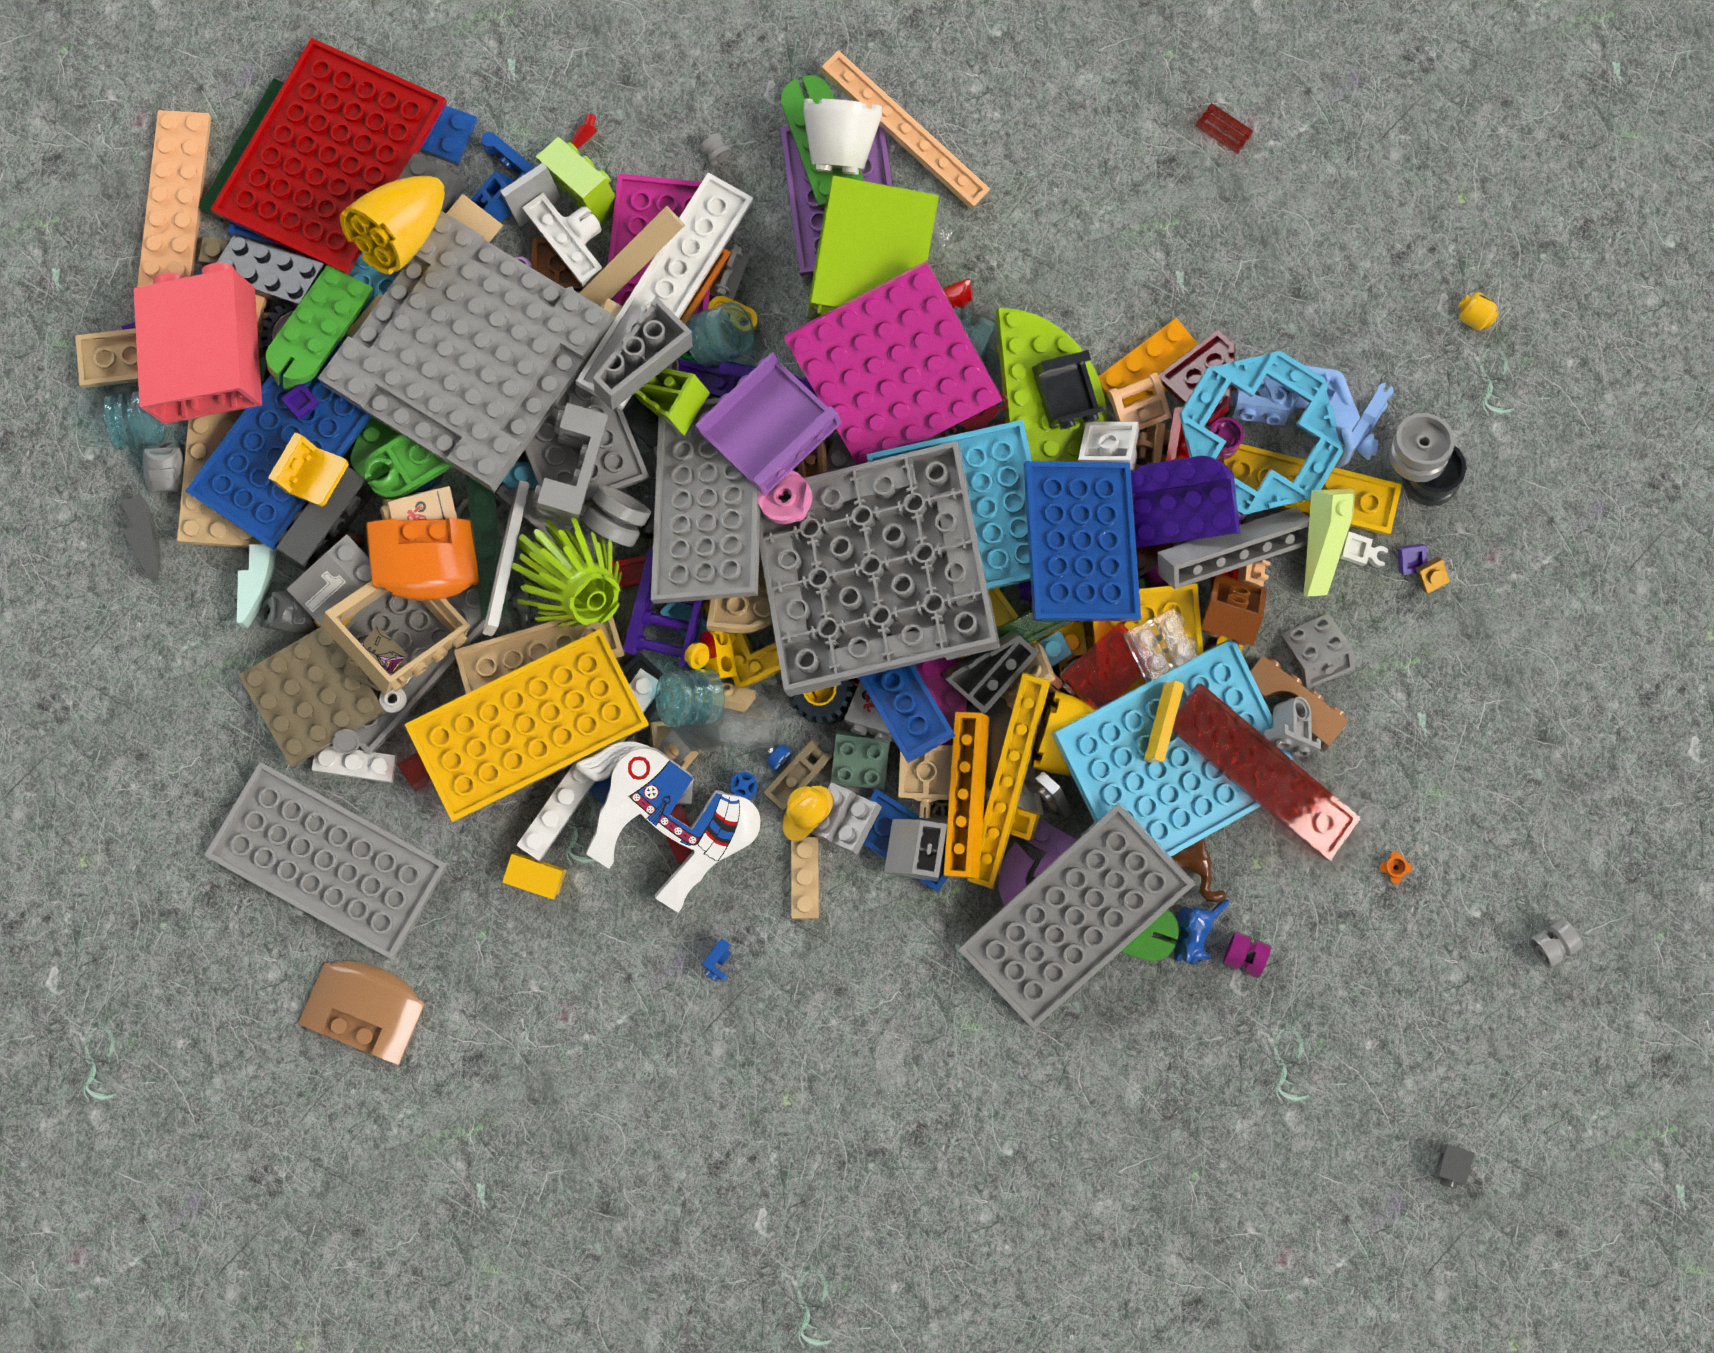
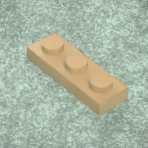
M805 837L799 841L791 840L792 919H819L818 837Z

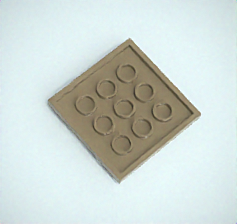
M323 627L318 628L238 674L291 767L332 745L333 736L337 731L342 729L356 731L386 713L372 687L344 674L346 662L350 656Z

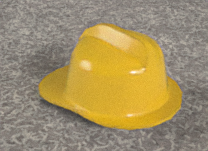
M820 785L799 787L794 790L788 798L787 809L783 818L782 828L784 835L792 841H799L808 836L829 815L833 807L832 793L826 787Z

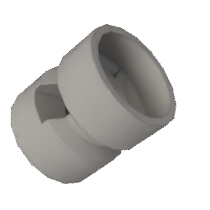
M1563 918L1549 926V932L1543 930L1530 938L1533 951L1547 968H1552L1563 961L1564 955L1571 956L1583 948L1578 933Z

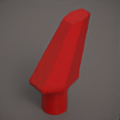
M593 114L586 115L584 124L578 126L571 140V143L577 150L597 132V129L594 127L596 116Z

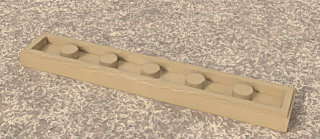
M666 206L579 294L602 306L607 298L612 299L685 224Z

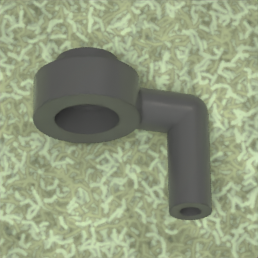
M518 588L517 593H513V609H518L521 630L551 622H531V606L519 604L516 601L517 599L531 600L530 593L522 591L521 588Z

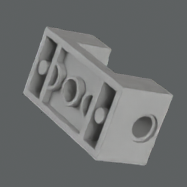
M570 403L566 404L565 411L559 410L554 433L559 434L557 442L582 449L578 466L582 468L581 470H575L572 485L544 478L542 485L537 484L532 507L536 508V517L574 527L571 518H576L579 522L608 420L607 414Z

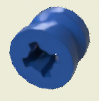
M742 771L735 774L731 779L730 787L733 795L741 796L748 800L755 797L758 785L753 774Z

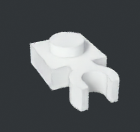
M1348 531L1340 559L1360 566L1366 565L1367 561H1369L1373 567L1379 568L1384 566L1385 562L1378 560L1377 553L1384 555L1388 553V549L1384 546L1373 548L1371 547L1373 539Z

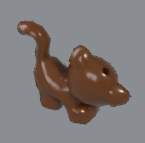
M1205 838L1171 856L1182 869L1186 868L1201 876L1199 893L1206 901L1218 903L1226 899V893L1223 890L1211 892L1210 890L1212 862L1206 849Z

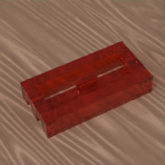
M1213 103L1208 106V109L1205 110L1202 117L1196 123V127L1236 154L1241 151L1253 134L1252 129ZM1205 121H1210L1211 123L1219 127L1220 130L1240 141L1239 144L1230 139L1229 137H1227L1226 135H1224L1223 133H1221L1220 131H1218L1217 129H1215L1214 127H1212L1211 125H1209L1208 123H1206Z

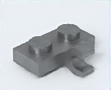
M1036 770V783H1030L1027 779L1024 781L1027 789L1032 793H1039L1046 800L1044 804L1054 815L1059 813L1064 819L1068 818L1073 811L1061 787L1044 771Z

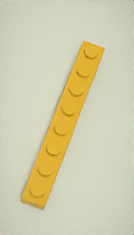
M1028 673L1022 674L983 820L979 879H968L967 881L991 889L996 887L1051 680Z

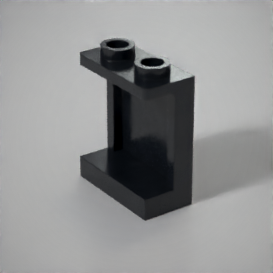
M1089 350L1042 361L1032 367L1050 428L1059 426L1060 430L1075 426V421L1083 420L1084 424L1098 420V415L1106 411L1105 406L1098 407L1085 364L1091 360Z

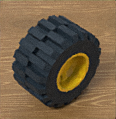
M857 678L841 681V685L791 696L789 697L792 698L790 704L792 708L797 710L796 713L814 723L831 725L834 724V721L841 722L844 720L843 716L848 712L857 689L856 684H858Z

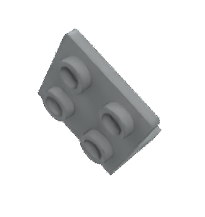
M1329 614L1282 633L1283 641L1300 664L1302 682L1307 689L1355 669L1353 647Z

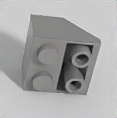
M893 819L884 873L938 882L947 824L925 820Z

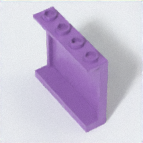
M772 352L768 357L762 358L749 375L743 376L732 391L721 396L715 407L703 413L695 426L703 438L766 496L824 441L842 421L835 409L831 406L827 407L787 370Z

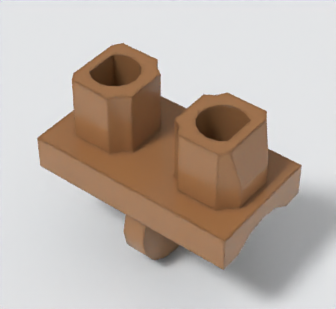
M1158 422L1156 426L1148 427L1147 432L1140 433V440H1137L1136 451H1138L1137 458L1143 460V465L1166 461L1167 455L1162 454L1163 447L1168 448L1171 431L1165 429L1164 423Z

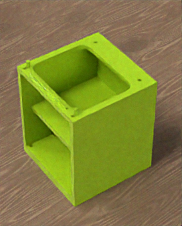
M833 175L826 198L806 319L814 320L922 262L928 261L939 195Z

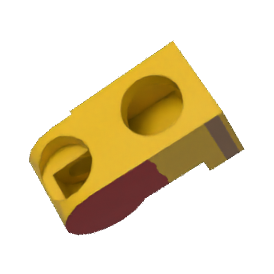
M719 631L702 632L699 637V643L707 645L709 660L704 665L705 670L700 671L701 681L720 680L737 676L729 634Z

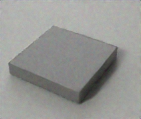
M541 163L500 191L514 221L519 227L530 221L522 207L540 194L544 193L552 205L562 200L552 176L544 163Z

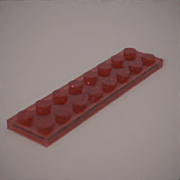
M1198 683L1177 710L1172 729L1173 733L1326 861H1331L1361 819L1356 813L1202 683Z

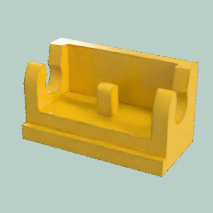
M516 852L511 854L502 883L554 900L560 892L567 869L544 861L539 862L535 858Z

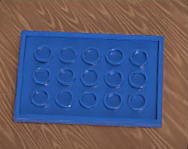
M1026 461L1023 466L1033 621H1139L1141 619L1130 463Z

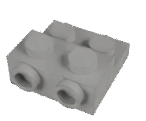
M830 783L827 789L832 793L833 807L829 815L814 828L811 834L818 837V839L857 855L882 806L856 795L849 789Z

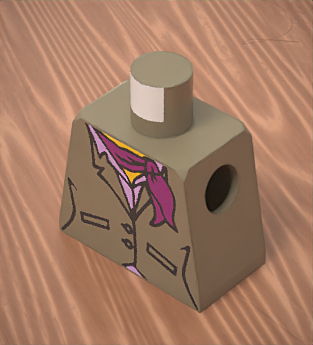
M378 626L361 643L390 676L405 666L408 657L407 653ZM350 657L346 662L344 674L382 692ZM414 676L407 679L408 681L402 687L403 689L407 688Z

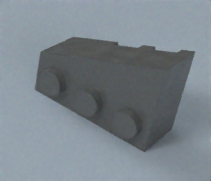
M1013 630L999 638L1000 648L972 654L939 673L984 714L1039 654Z

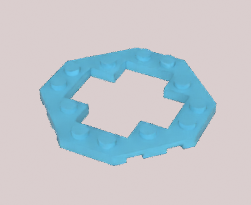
M1281 350L1207 368L1179 413L1189 457L1210 456L1217 458L1226 441L1204 426L1229 384L1252 397L1264 377L1268 376L1309 402L1296 426L1318 440L1295 479L1291 482L1271 469L1256 491L1234 477L1237 507L1240 515L1311 499V491L1322 489L1343 453L1341 441L1338 439L1335 427L1337 424L1333 408L1330 405L1327 394L1326 379Z

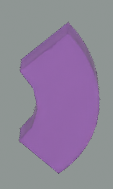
M1017 842L1007 852L999 872L998 890L1003 907L1026 887L1028 870L1034 864V861Z

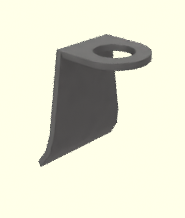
M692 712L662 740L659 751L668 756L666 754V746L669 743L675 744L678 747L679 754L672 760L679 764L691 751L717 747L721 744V738L712 723L702 715Z

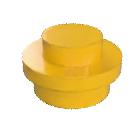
M693 643L685 652V661L693 669H701L709 660V649L703 643Z

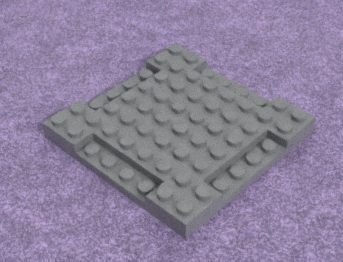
M441 211L424 245L404 266L353 338L350 336L346 338L322 371L318 380L330 391L495 492L598 347L615 319L611 312L568 287L566 289L487 242L481 234Z
M957 441L804 478L812 490V503L806 513V517L802 521L778 524L769 520L760 508L759 547L784 691L789 697L841 685V681L943 657L950 660L1000 648L970 503V493L962 452ZM786 491L778 499L785 503L790 500L791 496Z

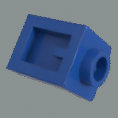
M723 938L720 939L702 963V966L706 968L704 974L714 982H717L719 979L725 982L727 976L716 968L718 964L723 966L732 954L728 951L731 944Z

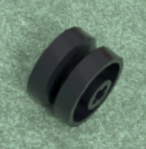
M1454 445L1453 452L1444 471L1437 478L1428 482H1414L1402 477L1403 488L1408 496L1419 504L1440 506L1453 498L1463 482L1467 470L1465 457L1460 449Z

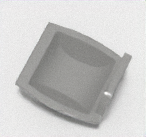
M180 440L154 441L149 448H144L143 471L149 493L182 492L184 460L179 447Z

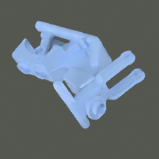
M1306 366L1326 379L1327 394L1337 424L1335 427L1338 439L1341 443H1344L1343 453L1335 467L1340 468L1348 464L1356 450L1366 460H1370L1371 455H1376L1378 440H1375L1374 434L1370 433L1382 413L1386 410L1387 400L1394 391L1393 387L1391 386L1387 392H1384L1386 383L1380 384L1360 419L1345 377L1340 371ZM1265 376L1256 391L1259 396L1254 394V396L1250 397L1237 389V391L1231 392L1229 406L1234 407L1233 418L1285 427L1296 409H1306L1309 402L1268 376Z

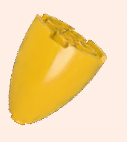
M413 176L387 183L368 192L349 205L340 215V223L348 242L354 241L357 247L364 253L361 258L377 271L391 275L393 272L401 270L421 249L430 236L442 209L445 196L444 185L436 177Z
M1055 690L1052 695L1055 704L1054 706L1049 705L1043 720L1044 724L1041 727L1036 743V751L1039 757H1033L1031 768L1053 774L1072 776L1051 733L1098 708L1077 697Z

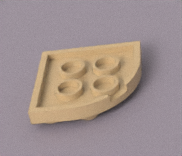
M760 557L758 596L711 599L706 625L707 630L749 633L772 624L762 559Z

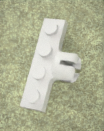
M544 193L522 207L524 213L583 287L603 270L602 266L585 246L590 239L602 230L595 215H591L589 208L581 207L570 216L563 217Z

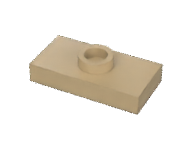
M705 681L695 693V699L700 703L745 712L755 700V690L733 686L729 683Z

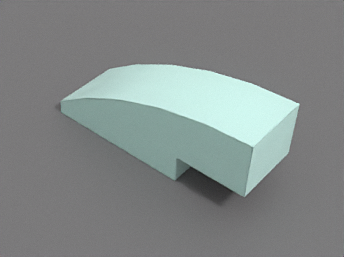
M249 544V570L238 571L237 623L242 628H248L255 619L271 585L275 568L276 550L273 551L264 544Z

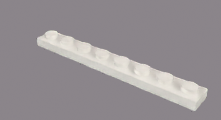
M640 669L629 686L643 713L660 691L663 683ZM624 738V739H622V740H620V741H618V742H615V743H613V744H617V743L624 742L626 738ZM603 748V749H601V750H599V751H597V752H595V753H593V754H591V755H589V756H587V757H585V758H583V759H581V760L590 758V757H592V756L598 754L599 752L603 751L605 748ZM579 761L572 765L516 845L539 862L596 782L577 771L576 764Z

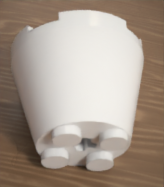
M804 99L803 112L811 164L816 166L818 172L833 173V168L842 169L843 174L859 175V170H864L882 117V106L872 104V109H868L866 104L857 101L822 99L819 100V104H815L813 99Z

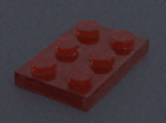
M1119 622L1065 670L1060 677L1083 702L1096 710L1117 699L1150 669L1156 661L1124 624Z

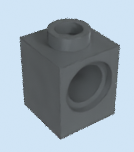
M1450 1144L1442 1145L1433 1177L1441 1179V1185L1456 1189L1457 1185H1466L1475 1153Z

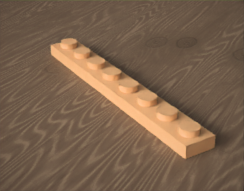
M839 50L821 67L820 72L852 101L862 102L866 104L868 109H872V104L882 106V117L879 126L971 210L988 194L990 188Z

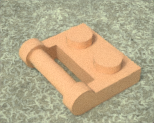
M1156 372L1148 375V378L1118 390L1114 388L1107 391L1117 422H1138L1139 430L1172 418L1161 379ZM1152 388L1154 395L1123 406L1122 399Z

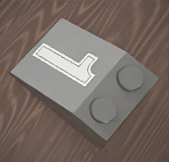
M345 535L294 581L287 590L321 626L324 613L371 581L370 560L348 535Z

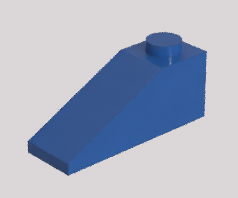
M494 171L471 200L497 221L501 222L509 217L511 213L500 191L515 180Z

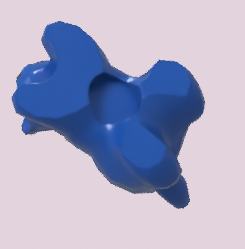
M1228 899L1219 902L1211 911L1184 907L1177 913L1175 918L1177 919L1179 929L1182 931V937L1175 946V961L1183 959L1184 962L1193 965L1204 959H1211V956L1204 949V942L1213 927L1214 920L1229 905L1230 901Z

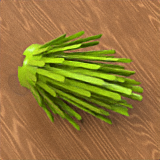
M571 518L575 533L572 529L571 532L566 528L565 531L562 529L558 530L551 520H546V523L549 525V527L545 526L546 531L563 551L539 529H536L533 534L545 548H542L536 541L532 542L524 534H520L517 546L530 558L521 553L519 558L523 561V565L526 568L516 563H512L511 567L544 587L542 588L528 580H523L525 585L521 586L522 591L557 601L559 605L517 599L516 601L519 604L537 606L539 609H544L537 613L547 616L536 617L535 620L570 619L557 625L560 627L570 625L568 629L583 624L589 626L591 623L599 622L602 624L615 614L620 603L617 601L619 591H621L619 583L622 571L618 573V561L614 565L612 575V541L608 540L606 554L604 537H600L599 543L597 542L596 535L591 532V540L597 563H595L576 518Z

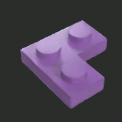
M1040 818L1034 840L1022 839L1025 843L1045 854L1032 878L1035 879L1077 841Z

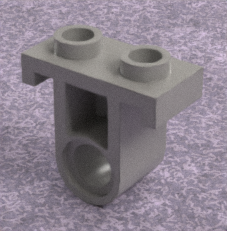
M1298 696L1275 705L1273 708V728L1264 731V741L1275 745L1278 749L1289 751L1297 757H1306L1310 753L1320 750L1321 739H1312L1311 708L1306 699Z

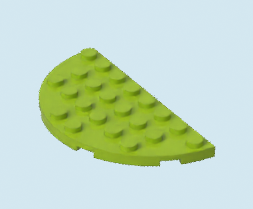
M1012 308L996 309L995 316L1003 394L1008 398V406L1005 408L1006 422L1023 420L1032 461L1078 462L1086 424H1084L1083 420L1075 421V426L1060 430L1059 426L1049 427L1032 367L1042 361L1083 351L1082 348L1060 327L1038 315ZM1088 361L1085 364L1098 407L1105 406L1106 409L1100 380L1092 363ZM1107 412L1099 414V419L1093 421L1107 422Z

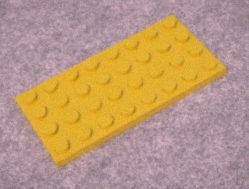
M601 628L404 724L452 822L468 816L649 726Z

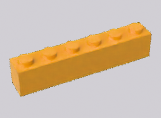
M955 712V737H953L944 876L952 878L979 879L990 717L983 713Z

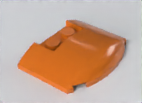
M397 518L367 522L371 582L374 588L378 589L381 586L392 592V596L427 601L456 596L471 585L474 587L479 583L473 521L449 518L448 520L397 521Z

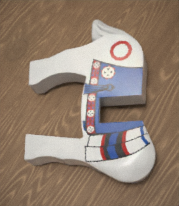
M621 742L610 745L598 754L581 760L576 764L577 771L596 782L603 781L612 775L607 799L600 809L597 830L586 851L588 856L610 869L614 863L615 844L621 830L639 814H642L655 828L672 840L693 849L692 853L655 894L657 900L677 913L681 910L688 892L702 880L705 873L714 864L748 846L758 835L760 815L755 805L744 797L726 794L723 791H714L691 828L671 816L670 813L693 780V775L656 748L638 742Z

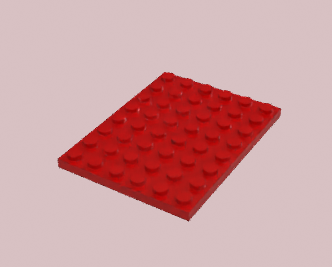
M310 38L210 210L213 214L305 257L323 262L325 266L329 265L349 275L362 251L353 240L348 242L340 223L341 213L368 192L398 180L414 153L418 155L446 106L447 100L445 97L314 38Z

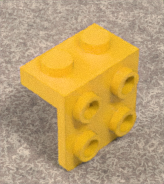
M294 433L268 479L284 492L322 507L327 503L347 469L348 461L340 456L317 448L303 435Z

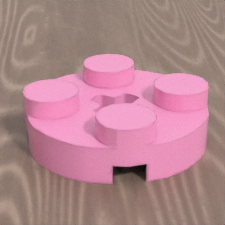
M791 471L766 496L758 490V504L764 515L769 520L778 524L802 521L806 517V513L812 503V490L809 484L795 471ZM788 491L791 498L783 503L778 498Z

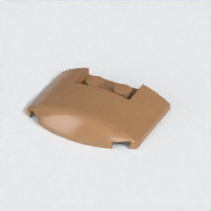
M354 961L324 963L298 1025L400 1065L425 1003L422 999L419 1000L412 987L382 968Z

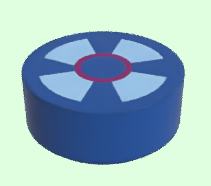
M785 744L778 746L768 757L767 765L774 771L778 770L789 759L792 750Z

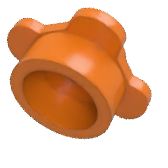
M1395 851L1390 854V858L1386 862H1382L1379 865V870L1390 877L1391 883L1398 884L1405 874L1412 871V865L1401 857L1399 852ZM1393 866H1398V870H1394Z

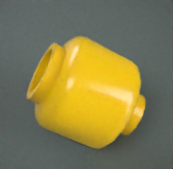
M1476 292L1471 297L1465 295L1458 305V308L1461 309L1459 319L1475 331H1480L1483 328L1485 330L1489 329L1499 314L1496 311L1497 304L1481 292Z

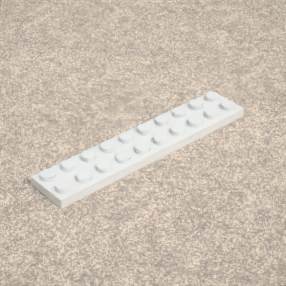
M707 173L679 217L685 226L655 255L577 378V386L597 396L594 393L593 377L610 355L616 352L622 344L623 338L636 326L637 320L643 313H646L656 296L680 319L752 204L753 197ZM630 397L616 408L623 410Z

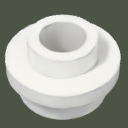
M393 689L386 695L381 692L379 702L385 711L397 713L405 707L407 697L402 689L398 691ZM397 695V701L389 703V696Z

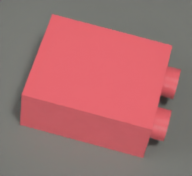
M226 263L208 264L202 268L201 275L186 278L177 273H163L153 278V284L134 288L140 408L161 423L168 424L262 405L255 287L243 278L232 265Z

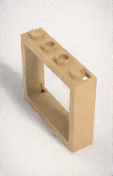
M370 581L324 613L321 626L386 695L393 689L395 691L400 690L407 683V679L413 675L415 677L421 675L431 662L435 661L437 663L441 661L452 647L459 648L468 639L466 636L470 629V624L445 598L421 600L451 634L390 676L342 624L388 592V590L381 586L378 589L374 588Z

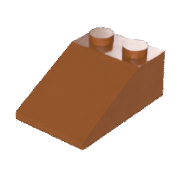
M1221 574L1216 575L1213 580L1201 630L1206 631L1208 635L1213 637L1224 636L1230 638L1239 645L1250 644L1254 646L1264 616L1267 588Z

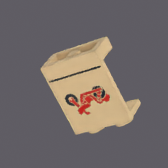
M444 483L433 485L432 490L394 500L383 498V506L380 507L383 520L397 518V521L448 520L449 518H457L450 486Z

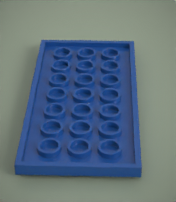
M341 341L317 375L309 382L304 383L307 389L319 401V406L299 421L281 400L283 396L292 390L283 388V375L287 370L281 373L282 381L279 386L275 383L271 374L261 387L262 405L246 408L185 490L188 495L273 551L278 546V539L281 534L286 530L289 531L294 524L295 515L299 510L305 509L309 503L284 492L268 479L294 433L303 435L319 449L343 457L372 417L324 387L318 380L322 371L343 344Z

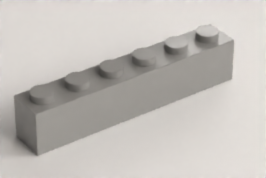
M1294 507L1240 525L1239 534L1197 539L1158 552V575L1172 588L1177 589L1306 546L1308 544L1309 517Z

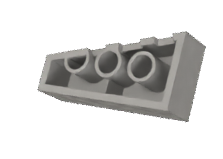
M656 296L646 313H643L637 320L636 326L623 338L622 344L616 352L610 355L593 377L594 393L611 410H614L692 347V331Z

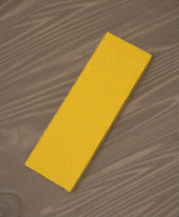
M1174 680L1164 683L1144 758L1146 762L1159 763L1165 760L1184 688V683Z

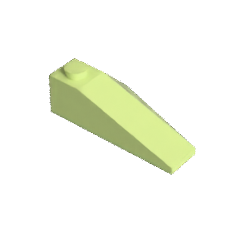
M1353 488L1311 491L1304 596L1328 594L1354 514L1355 489Z

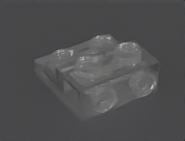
M1174 608L1151 618L1123 634L1147 683L1197 657L1195 653L1197 645L1191 637L1187 636L1183 628L1185 625L1184 618L1181 614L1175 612Z

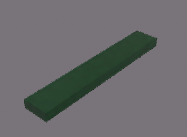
M273 78L198 208L201 212L223 222L224 219L213 214L210 209L284 84L283 82Z

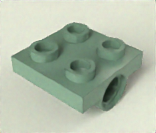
M837 730L831 783L884 790L889 743L881 742L871 734L861 736L853 732Z

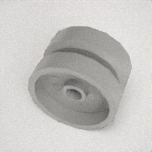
M1416 413L1406 417L1399 425L1389 450L1391 465L1403 478L1414 482H1428L1437 478L1444 471L1455 445L1454 432L1449 424L1439 416L1429 413Z
M599 485L593 497L597 505L588 506L582 521L593 531L613 542L628 547L634 546L640 535V531L636 526H644L651 511L643 503L623 491L607 485Z

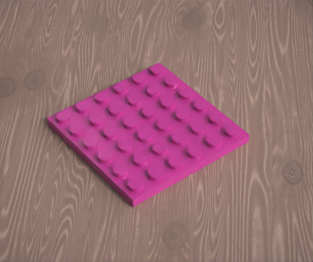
M927 260L784 335L786 343L817 397L827 407L831 406L838 412L842 423L836 430L857 465L868 463L867 454L923 442L1002 401L998 389Z

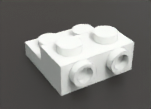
M1138 422L1086 423L1078 462L1130 463V470L1133 472L1137 459Z

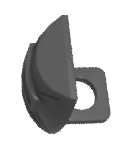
M288 591L272 592V597L263 601L262 627L270 626L277 630L298 634H307L315 631V620ZM268 608H271V613L267 618Z

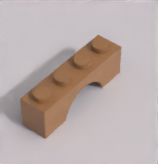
M1262 656L1250 672L1263 699L1272 696H1284L1290 699L1300 696L1306 699L1311 708L1312 739H1321V748L1326 750L1349 722L1344 718L1345 714L1337 707L1332 706L1331 708L1324 703V698L1314 690L1309 691L1303 687L1302 681L1297 676L1291 673L1288 675L1281 670V665L1275 659Z

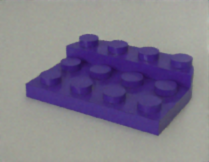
M1195 456L1151 463L1131 472L1136 548L1240 533L1234 475L1232 470H1229L1216 457Z

